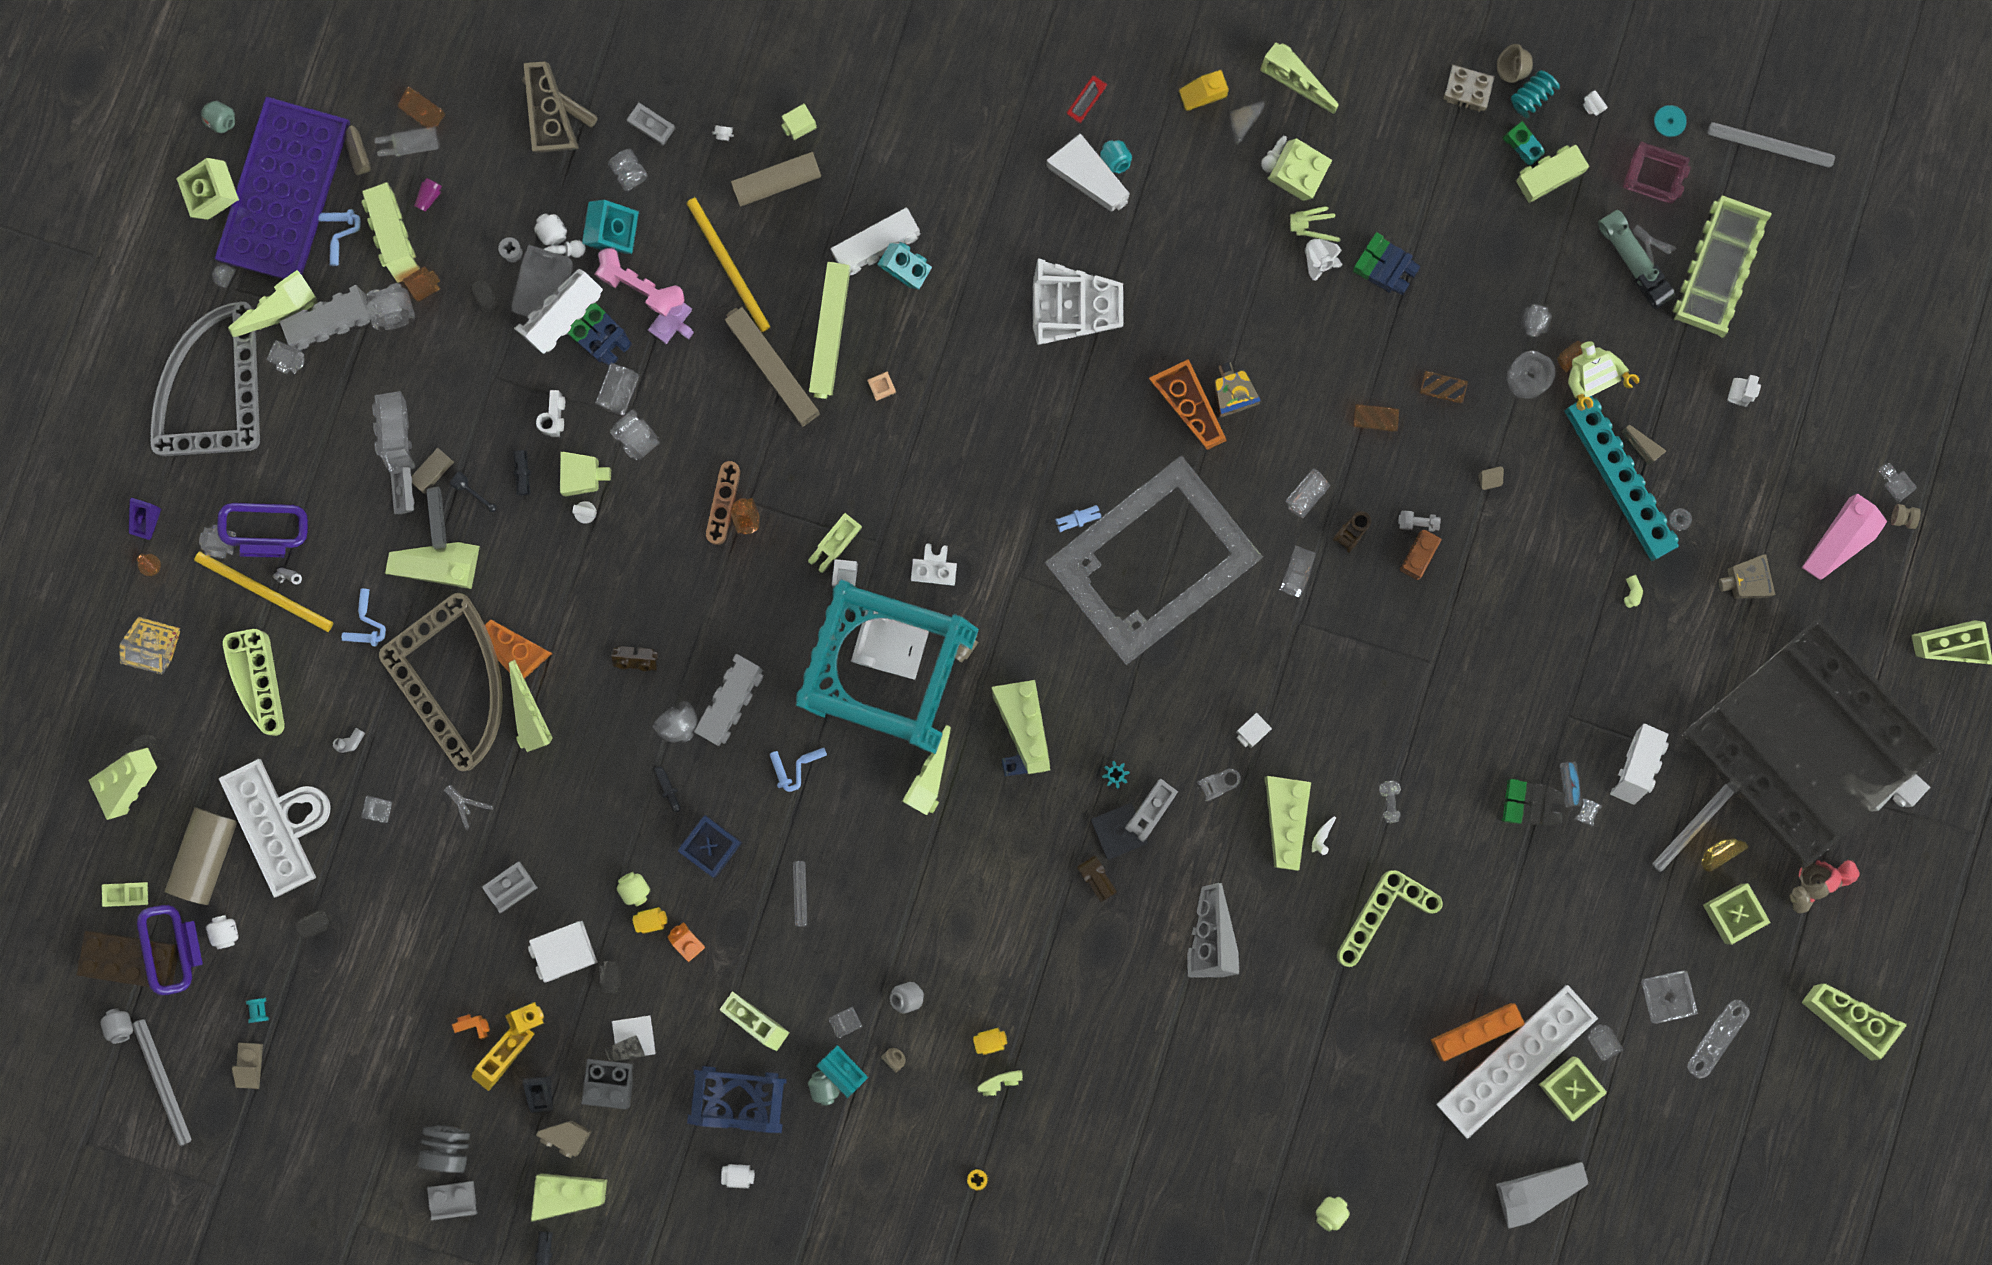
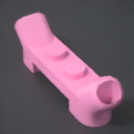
M606 248L599 252L600 266L595 275L605 283L616 288L621 281L647 296L648 299L645 303L649 308L665 317L671 308L683 305L684 295L681 288L677 285L657 290L655 288L656 285L651 281L638 279V274L628 268L626 271L621 269L618 253L613 248Z

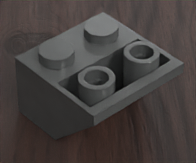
M588 1059L582 1104L620 1109L630 1108L633 1064Z

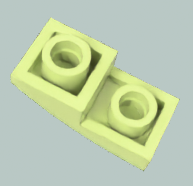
M1022 1070L994 1076L980 1084L978 1092H983L984 1096L996 1095V1091H1000V1082L1005 1081V1085H1018V1081L1022 1080Z

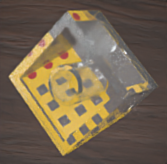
M138 617L120 643V663L163 674L172 660L180 628Z

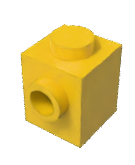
M534 1002L507 1014L506 1019L515 1036L543 1023V1013Z

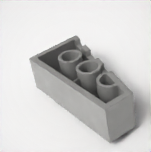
M357 285L349 288L350 292L347 294L338 293L333 295V299L329 303L319 302L312 307L310 312L302 310L279 321L288 345L293 349L302 350L309 347V343L315 341L323 342L329 339V336L332 334H343L348 332L350 327L368 324L375 317L366 294Z
M738 654L732 660L736 662L734 668L731 667L727 670L723 677L724 686H720L716 690L712 699L713 705L707 707L694 731L718 746L721 743L725 744L731 734L728 731L732 723L734 725L737 724L742 715L739 712L743 704L747 706L753 696L750 693L754 685L758 687L764 676L761 674L763 670L759 666Z

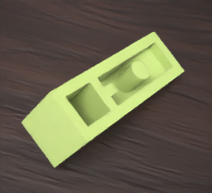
M734 992L730 994L720 1008V1011L761 1043L776 1051L789 1034L786 1029Z

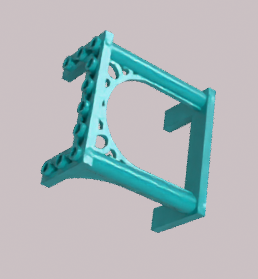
M840 579L839 584L834 587V598L832 604L826 610V621L819 630V641L817 647H814L812 650V661L810 667L804 673L805 681L802 689L797 693L796 705L825 718L827 713L909 740L910 743L919 748L936 754L943 733L932 728V722L959 645L972 650L979 629L960 616L953 614V617L936 613L859 589L848 581ZM846 609L856 614L854 622L846 620ZM868 611L867 615L864 617L862 616L861 612ZM873 619H890L945 636L917 721L859 703L851 698L843 689L837 674V656L846 636L858 625ZM841 624H845L844 631L839 632ZM830 664V671L828 673H824L827 669V665ZM831 677L833 685L829 689L822 690L820 688L821 681ZM836 689L839 690V697H836L834 694L832 697L829 696Z

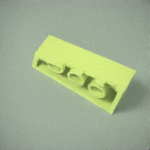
M388 183L364 190L365 199L362 200V204L366 213L369 212L370 218H367L371 230H375L376 236H373V240L377 249L380 248L382 254H379V259L382 266H387L397 283L421 275L420 267L413 259L416 256L407 239L409 237L402 220H399L402 219L394 193Z
M1826 984L1814 985L1802 1001L1806 1007L1870 1060L1882 1059L1906 1027V1024L1890 1018V1016L1878 1012Z

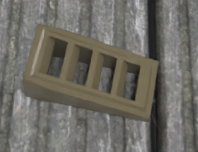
M1631 425L1621 431L1647 464H1651L1666 452L1661 446Z

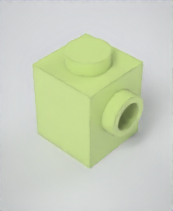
M805 104L782 116L784 123L781 126L786 135L789 136L791 134L794 140L816 128L815 121Z

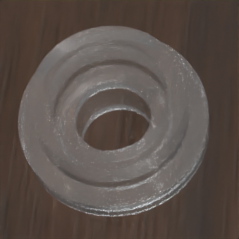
M1680 508L1670 514L1669 522L1674 529L1685 530L1690 526L1692 517L1687 510ZM1677 516L1683 518L1682 524L1677 522Z

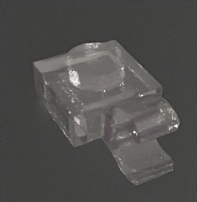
M1890 463L1884 464L1878 469L1880 474L1889 481L1884 486L1897 502L1902 501L1917 489L1904 471L1898 474Z

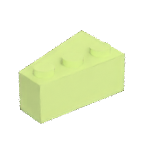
M1974 620L1912 635L1917 657L1992 665V653L1987 628L1983 621Z
M148 748L127 753L89 779L92 790L107 820L128 813L130 810L128 807L132 801L138 798V792L141 787L146 786L157 769Z
M540 1173L536 1176L531 1221L602 1205L605 1202L607 1180Z

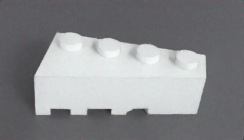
M580 269L558 288L559 293L557 295L553 294L544 301L541 310L533 311L528 315L529 321L524 326L519 324L514 328L543 354L546 351H551L556 345V340L561 335L567 334L571 329L570 325L576 319H580L585 314V309L590 304L595 303L601 296L600 293L603 289Z

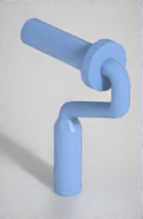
M348 210L347 213H320L319 221H347L349 225H353L355 222V227L333 236L330 242V265L332 266L339 265L338 238L357 232L360 229V217L355 215L353 210Z
M369 589L360 590L359 618L379 628L380 635L377 631H373L372 634L343 632L342 641L371 643L372 646L376 647L378 642L385 638V626L365 617L368 607Z
M825 748L802 755L796 761V784L788 786L792 783V780L786 776L778 751L770 753V758L779 779L778 788L783 787L787 792L799 789L801 786V763H808L827 756Z

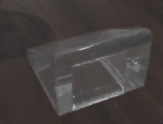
M367 796L362 818L387 823L392 801Z
M853 1007L829 1018L838 1038L862 1027Z

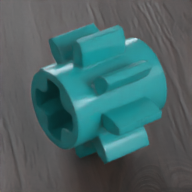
M1113 761V767H1104L1108 773L1103 775L1102 778H1108L1107 786L1115 783L1118 789L1119 782L1127 783L1124 775H1128L1130 772H1124L1122 769L1124 763L1119 767ZM1113 769H1117V772L1122 773L1118 781H1115L1114 777H1110Z

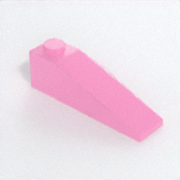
M1859 494L1851 496L1802 569L1818 580H1822L1874 541L1887 523V520L1874 504Z

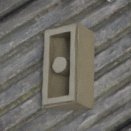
M353 125L349 126L345 132L344 142L356 175L371 171V167L358 130Z
M437 448L412 475V483L422 493L426 494L427 488H431L454 461Z

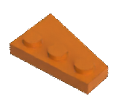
M493 620L485 624L497 659L509 673V662L515 659L525 679L552 654Z

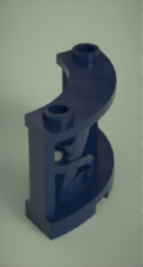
M703 1066L702 1070H694L695 1084L691 1115H688L687 1124L782 1133V1124L779 1123L783 1085L786 1083V1079L778 1078V1073L765 1072V1076L716 1072V1067ZM720 1077L734 1079L723 1085ZM705 1078H711L716 1081L715 1087L708 1086V1089L715 1093L712 1097L704 1095ZM746 1080H753V1081H759V1082L756 1084V1086H755V1088H754V1087H753L749 1082H747ZM771 1084L773 1085L772 1100L763 1102L762 1098L766 1097L769 1092H763L762 1086ZM740 1085L750 1094L755 1103L745 1106L737 1119L733 1118V1112L729 1104L720 1098L729 1090ZM703 1099H705L709 1102L707 1103L702 1114ZM716 1103L726 1108L724 1115H718L717 1110L720 1107H715ZM771 1105L770 1119L768 1121V1115L765 1106ZM757 1107L758 1111H753L755 1117L749 1118L746 1112L751 1108Z

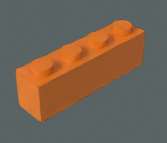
M1510 1003L1431 1039V1042L1439 1059L1446 1061L1523 1026L1525 1023L1516 1004Z

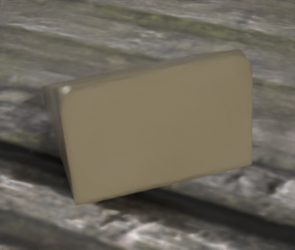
M1503 467L1487 469L1479 473L1478 477L1482 490L1503 485Z

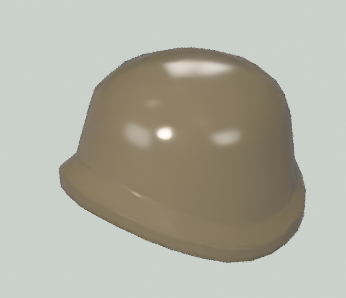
M1519 44L1508 46L1501 53L1497 61L1498 73L1507 82H1517L1528 77L1533 65L1530 53L1522 49Z

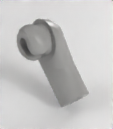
M282 567L278 568L277 572L273 574V578L279 583H283L285 579H288L293 584H299L302 581L301 575L296 571Z
M355 728L350 738L335 739L333 748L341 753L354 751L361 742L365 732Z

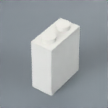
M583 921L529 940L531 944L528 946L532 958H536L538 963L536 971L538 977L543 979L544 982H549L598 963Z

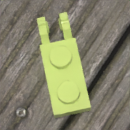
M844 513L817 546L818 549L808 562L814 564L822 552L827 554L829 557L819 568V571L823 573L833 560L835 561L861 530L862 526Z

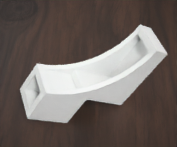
M1914 772L1907 773L1900 780L1886 786L1865 783L1852 774L1844 775L1840 780L1844 785L1842 787L1843 790L1851 796L1855 795L1860 800L1859 804L1867 811H1879L1892 796H1894L1893 800L1899 806L1913 807L1930 788Z

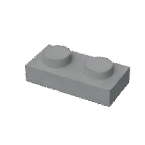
M640 103L637 104L627 119L629 124L661 145L665 144L675 129L674 125Z
M402 467L390 471L394 514L414 511L410 468Z

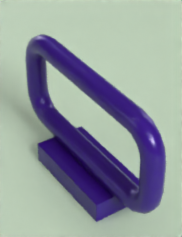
M229 503L223 506L218 513L217 531L219 538L225 544L240 546L239 557L284 558L285 547H298L306 540L308 519L305 511L295 505ZM233 511L293 513L299 519V533L295 539L230 537L226 531L227 515Z
M160 905L143 910L137 919V928L150 988L160 995H169L186 990L192 981L191 968L203 964L194 921L182 924L179 912L170 905ZM160 914L171 916L183 973V980L180 983L168 986H161L157 981L146 925L149 917Z

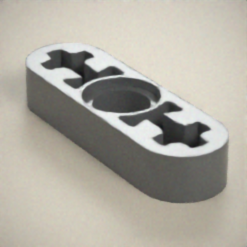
M439 486L427 488L432 544L434 549L446 548L447 542L441 490Z

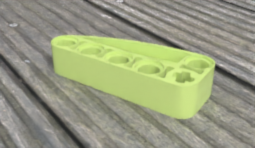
M258 629L226 635L223 639L226 662L235 689L245 709L263 733L272 736L281 734L284 730V719L269 636ZM257 636L261 637V640H258L257 643L253 642V640L257 639ZM238 638L240 642L239 647L233 650L231 643L234 639ZM263 655L265 658V662L262 666L259 667L257 665V659L259 656ZM267 677L269 683L265 688H262L260 685L261 679ZM268 698H270L272 700V706L270 709L266 710L264 707V702ZM271 720L276 722V727L273 731L268 729V723Z

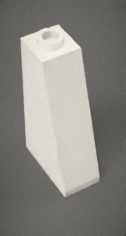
M1081 134L1047 160L1046 166L1051 171L1111 212L1116 208L1120 210L1128 203L1129 192Z

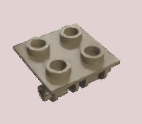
M1453 65L1443 99L1447 100V103L1456 105L1460 101V107L1464 102L1466 103L1465 108H1468L1470 104L1469 108L1477 110V112H1480V110L1485 111L1494 77Z

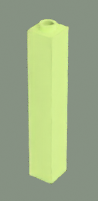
M827 262L809 392H813L814 397L827 399V395H833L851 266L847 264Z

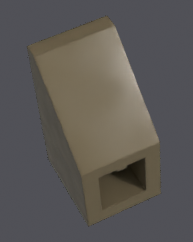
M569 1121L538 1131L537 1136L541 1138L540 1142L549 1147L555 1145L560 1148L559 1152L571 1158L572 1155L575 1157L579 1155L591 1131L574 1121Z

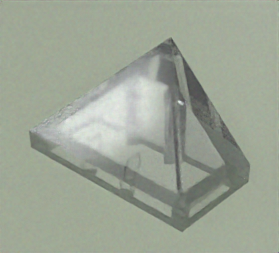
M1262 101L1230 112L1236 143L1239 144L1263 111L1265 104Z

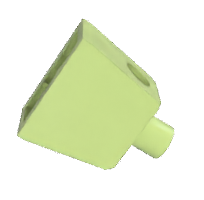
M561 452L560 493L563 496L598 491L599 481L611 480L610 467H599V461L596 457Z

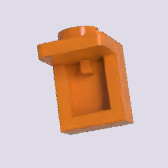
M684 922L674 927L668 935L672 946L688 962L705 948L703 943L689 930Z
M470 1014L457 1018L458 1023L452 1024L455 1033L476 1027L480 1039L488 1037L489 1025L487 1020L482 1018V1015L471 1018Z

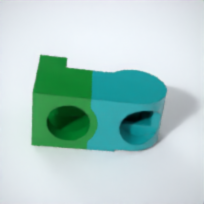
M1523 122L1517 124L1502 137L1507 144L1510 143L1529 165H1532L1545 153L1541 144Z

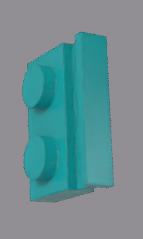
M838 1045L817 1065L847 1098L868 1078Z

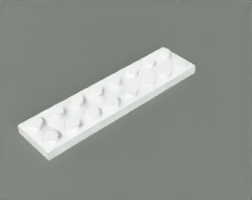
M1568 985L1564 986L1528 1019L1525 1025L1516 1030L1436 1105L1468 1139L1598 1018Z

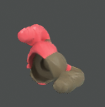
M1816 860V863H1806L1799 871L1801 886L1794 888L1790 895L1793 910L1797 913H1806L1815 899H1822L1829 893L1834 892L1838 887L1847 886L1855 882L1859 877V870L1855 863L1850 860L1844 861L1838 870L1825 861L1820 862Z

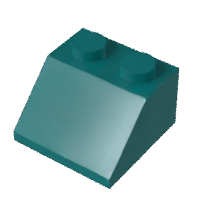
M607 200L589 202L582 244L600 250L613 248L617 252L631 254L639 211Z

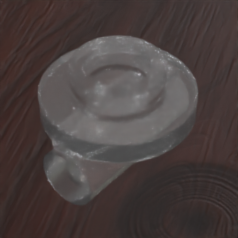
M226 264L217 266L212 273L213 282L226 289L236 270Z

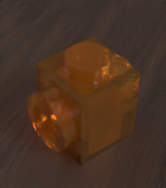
M753 498L739 499L732 504L731 517L737 533L750 534L759 529L760 516Z

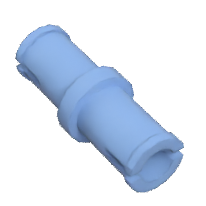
M1094 505L1082 511L1075 510L1073 514L1055 519L1056 524L1060 525L1057 526L1059 532L1075 526L1082 527L1084 523L1100 519L1101 514L1098 512L1094 513L1099 511L1098 506Z

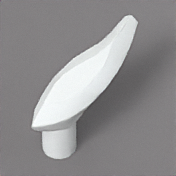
M1335 816L1327 821L1317 832L1312 842V852L1319 851L1322 855L1327 854L1328 847L1323 843L1336 819Z

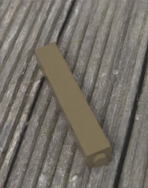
M743 307L739 310L735 308L730 311L725 319L726 324L800 425L803 427L819 416L818 409Z

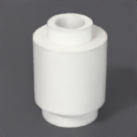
M729 1164L728 1167L723 1166L721 1183L722 1185H727V1187L749 1188V1184L754 1183V1170H750V1165Z

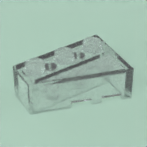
M401 391L375 395V404H372V411L374 417H376V423H373L374 433L378 438V442H375L376 454L381 456L389 472L402 467L414 469V461H412L409 455L412 442L408 441L409 421L407 406Z

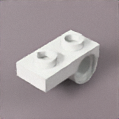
M1750 375L1747 380L1734 378L1728 401L1745 407L1751 401L1754 402L1761 388V385L1758 384L1759 377Z
M550 390L549 413L540 414L536 420L538 429L543 434L551 437H560V431L564 430V419L561 418V410L565 409V397H562L559 390ZM545 420H553L551 428L543 429Z

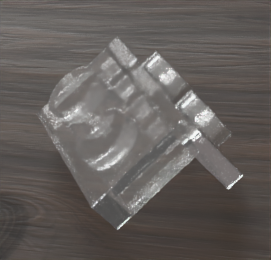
M1313 468L1286 500V503L1289 505L1288 509L1299 517L1304 518L1331 485L1318 470Z

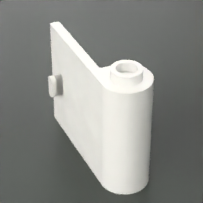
M890 619L866 621L861 625L851 662L915 680L929 631Z

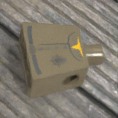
M1766 554L1729 568V577L1719 579L1720 590L1722 592L1732 590L1735 599L1768 598L1775 595Z

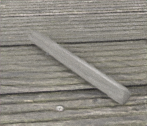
M1714 122L1710 124L1708 134L1826 167H1831L1835 160V156L1832 154Z
M1738 770L1653 862L1652 865L1656 870L1663 871L1747 780L1748 776L1743 771Z
M144 1019L138 1020L132 1026L179 1145L187 1144L191 1141V1137L146 1021Z

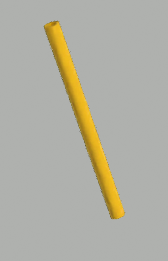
M697 199L689 200L686 204L761 332L769 329V323Z
M200 551L196 554L194 561L315 626L327 632L331 630L333 622Z

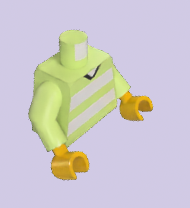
M1585 342L1581 345L1583 354L1572 360V369L1568 379V384L1574 397L1579 400L1576 406L1580 411L1585 410L1583 402L1586 403L1587 408L1593 407V400L1590 396L1620 382V377L1624 378L1623 384L1626 388H1632L1629 378L1633 379L1636 384L1639 383L1638 376L1634 374L1629 375L1628 368L1617 356L1610 351H1605L1599 347L1595 348L1593 342Z

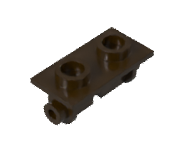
M618 646V648H614L611 656L613 667L623 670L633 668L641 671H657L656 660L658 659V651L639 648L638 655H634V647Z

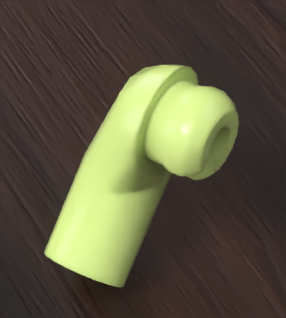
M1634 575L1626 579L1631 590L1629 596L1624 598V603L1628 608L1638 606L1643 595V589L1639 580Z

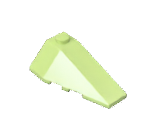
M1275 43L1264 57L1261 71L1334 114L1339 104L1301 60L1291 52L1290 47L1285 44L1279 45Z
M296 270L274 287L276 292L269 297L263 296L255 310H247L228 327L231 335L237 337L280 323L279 321L302 310L312 311V307L317 304V299L300 272Z
M456 542L449 543L446 548L434 549L433 546L389 552L385 574L471 589L480 546Z
M514 659L509 662L517 733L519 735L516 739L520 747H525L526 751L529 752L549 744L553 738Z

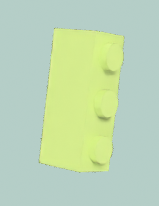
M1567 145L1557 151L1558 155L1552 158L1547 156L1538 162L1539 165L1533 169L1529 166L1520 172L1521 175L1516 182L1529 203L1581 175L1589 168L1577 145L1571 148Z

